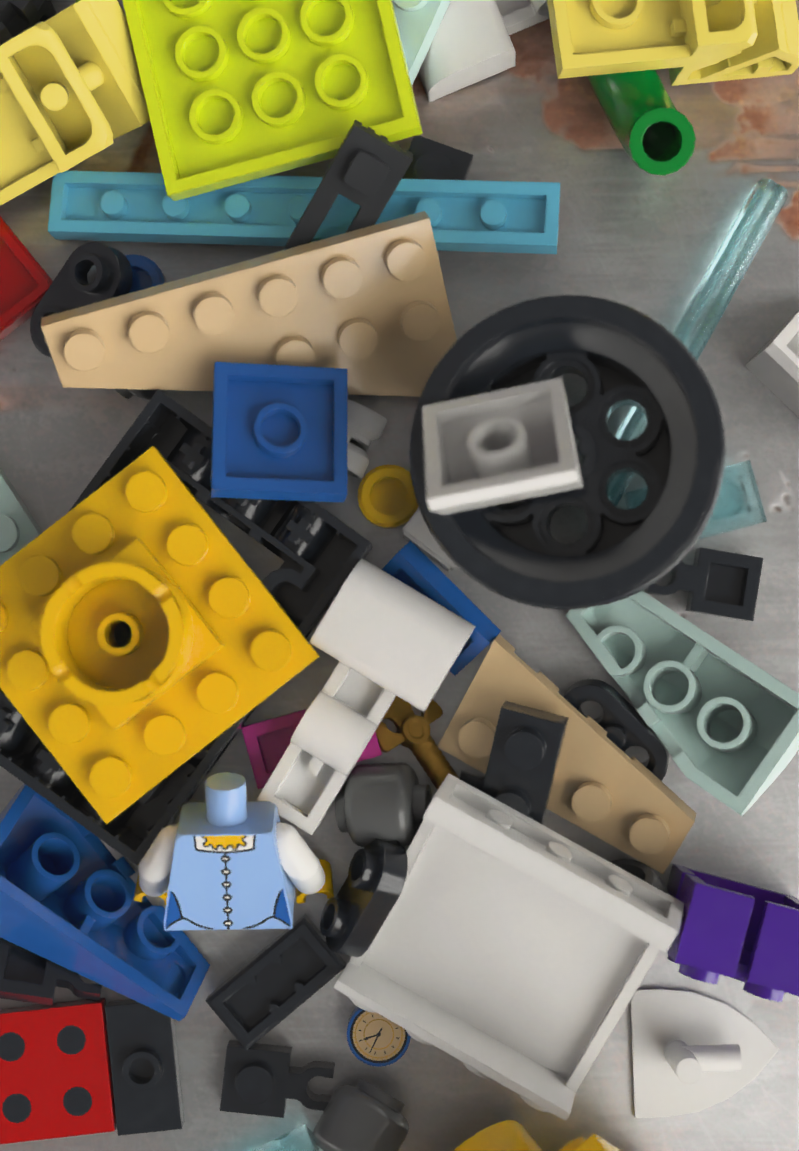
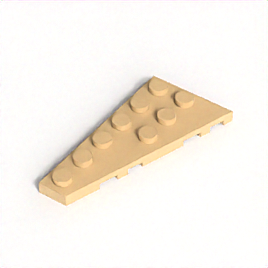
M425 211L41 318V328L62 387L213 391L214 363L231 362L347 369V395L420 397L431 373L445 353L457 341L430 218Z

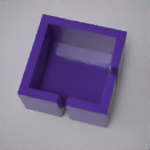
M673 864L667 889L670 896L684 903L680 930L667 951V959L680 965L678 972L689 978L710 984H718L720 975L731 977L744 982V991L776 1002H783L785 992L799 996V899Z

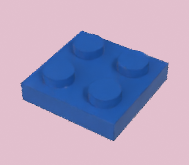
M215 362L213 371L211 497L344 503L348 495L347 369Z

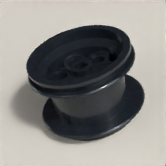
M558 295L540 297L506 307L476 324L451 346L431 373L420 396L412 424L409 457L414 494L421 515L440 548L456 566L486 589L507 599L540 608L569 610L606 605L627 598L661 579L682 560L704 531L714 511L724 475L726 449L722 416L714 390L695 357L675 335L646 314L626 305L591 296ZM568 373L577 374L584 378L588 386L586 395L581 402L568 407L573 436L575 439L580 440L577 450L585 458L584 463L580 467L583 488L527 498L518 508L512 510H502L498 505H492L446 515L430 511L426 496L422 406L555 379ZM634 406L645 414L647 426L639 437L632 440H621L614 437L608 430V420L617 408ZM632 472L638 474L647 485L648 492L644 501L633 509L616 507L608 498L610 482L621 473ZM566 506H574L583 510L588 523L583 537L570 544L558 542L550 529V522L554 513Z

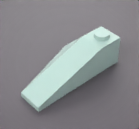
M641 590L627 598L606 605L585 609H570L565 615L606 671L614 678L635 706L636 711L648 727L656 734L683 774L741 816L748 811L787 767L798 751L799 693Z

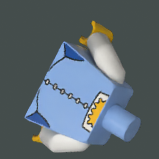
M223 772L211 775L206 779V802H189L182 805L179 823L161 829L139 863L134 901L142 902L143 896L148 895L160 897L164 900V905H166L164 931L292 929L295 891L296 902L302 904L306 903V896L308 894L323 893L327 895V899L334 897L331 864L326 860L316 857L294 826L280 823L276 804L270 801L247 802L245 777L237 773Z

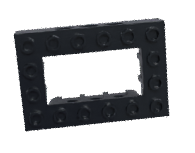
M158 389L70 510L154 446L196 498L284 560L281 567L265 577L262 583L307 639L331 606L356 564L362 558L365 559L373 548L372 543L314 501L211 497L212 427ZM1 689L0 766L138 866L161 829L173 824L181 813L182 805L189 802L257 706L108 824L102 820Z

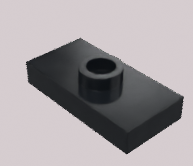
M305 914L293 924L292 929L284 931L208 995L206 1002L247 1051L346 967V962L339 953L332 952L328 948L325 936L322 935L320 930Z
M132 999L109 1002L105 1009L118 1136L182 1129L185 1120L175 1019Z

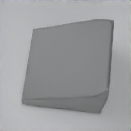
M418 508L402 529L403 538L408 542L411 541L421 552L447 572L449 569L452 571L456 565L440 548L430 533Z

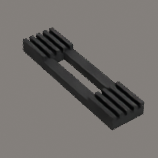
M355 120L283 250L311 243L338 194L360 205L358 212L345 233L375 225L413 160V153L408 150H402L400 145L395 142L392 144L385 136L377 135L373 129L369 127L367 129L362 126L361 122Z

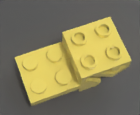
M80 0L48 20L40 22L0 45V206L60 172L63 173L113 144L114 139L150 121L126 14L119 0Z
M547 0L558 79L668 68L671 86L790 75L799 67V21L796 0Z

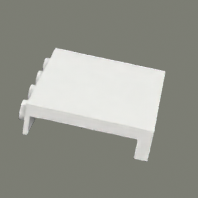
M448 773L423 816L424 819L406 852L408 861L407 875L398 900L368 950L360 957H351L334 988L349 996L350 1000L360 1009L378 1013L403 1027L416 1041L425 1045H434L462 1061L464 1066L473 1074L483 1078H491L516 1092L532 1108L544 1112L549 1111L566 1121L571 1113L576 1091L660 950L667 953L679 933L684 903Z

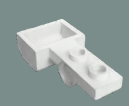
M451 0L418 72L429 102L516 66V51L509 35L549 19L547 0Z
M362 558L347 577L310 640V644L334 657L339 663L322 691L319 692L305 712L292 735L291 743L256 801H270L276 804L279 816L308 834L313 835L395 697H400L424 712L476 626Z

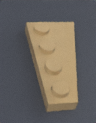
M498 634L437 747L486 774L500 710L505 701L568 717L547 809L664 874L693 826L696 812L635 757L630 758L606 736L608 733L589 715L587 717L582 715L558 693L559 688L541 671L536 673L514 653L516 649Z

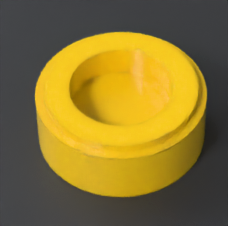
M391 464L375 467L360 482L357 495L360 510L364 517L377 527L384 529L401 527L407 524L419 508L414 494L411 473L403 467Z

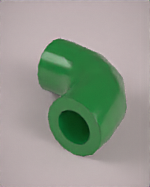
M656 70L587 76L616 136L638 168L649 174L664 176L677 172L688 163L694 152L696 140L693 125L684 114L678 112Z

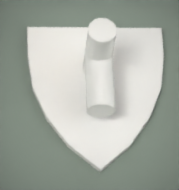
M638 988L630 1001L634 1118L671 1117L696 1113L725 1101L753 1081L778 1052L779 1048L752 1020L720 1000L690 990Z

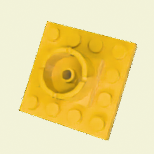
M154 446L0 565V689L106 824L115 819L320 657ZM123 621L132 630V638L124 647L120 646L114 637L116 626Z

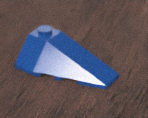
M23 784L0 813V937L177 1021L184 1019L210 964L183 930L164 931L166 909L163 906L152 905L146 896H143L142 902L134 901L136 884L130 876L135 871L123 856L116 860L97 836L26 784Z

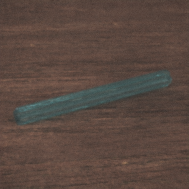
M762 178L753 186L672 333L684 344L697 361L788 198L787 189L771 179ZM632 406L615 437L621 440H632L639 437L647 426L645 414L639 408ZM621 473L610 482L608 498L616 507L635 473Z

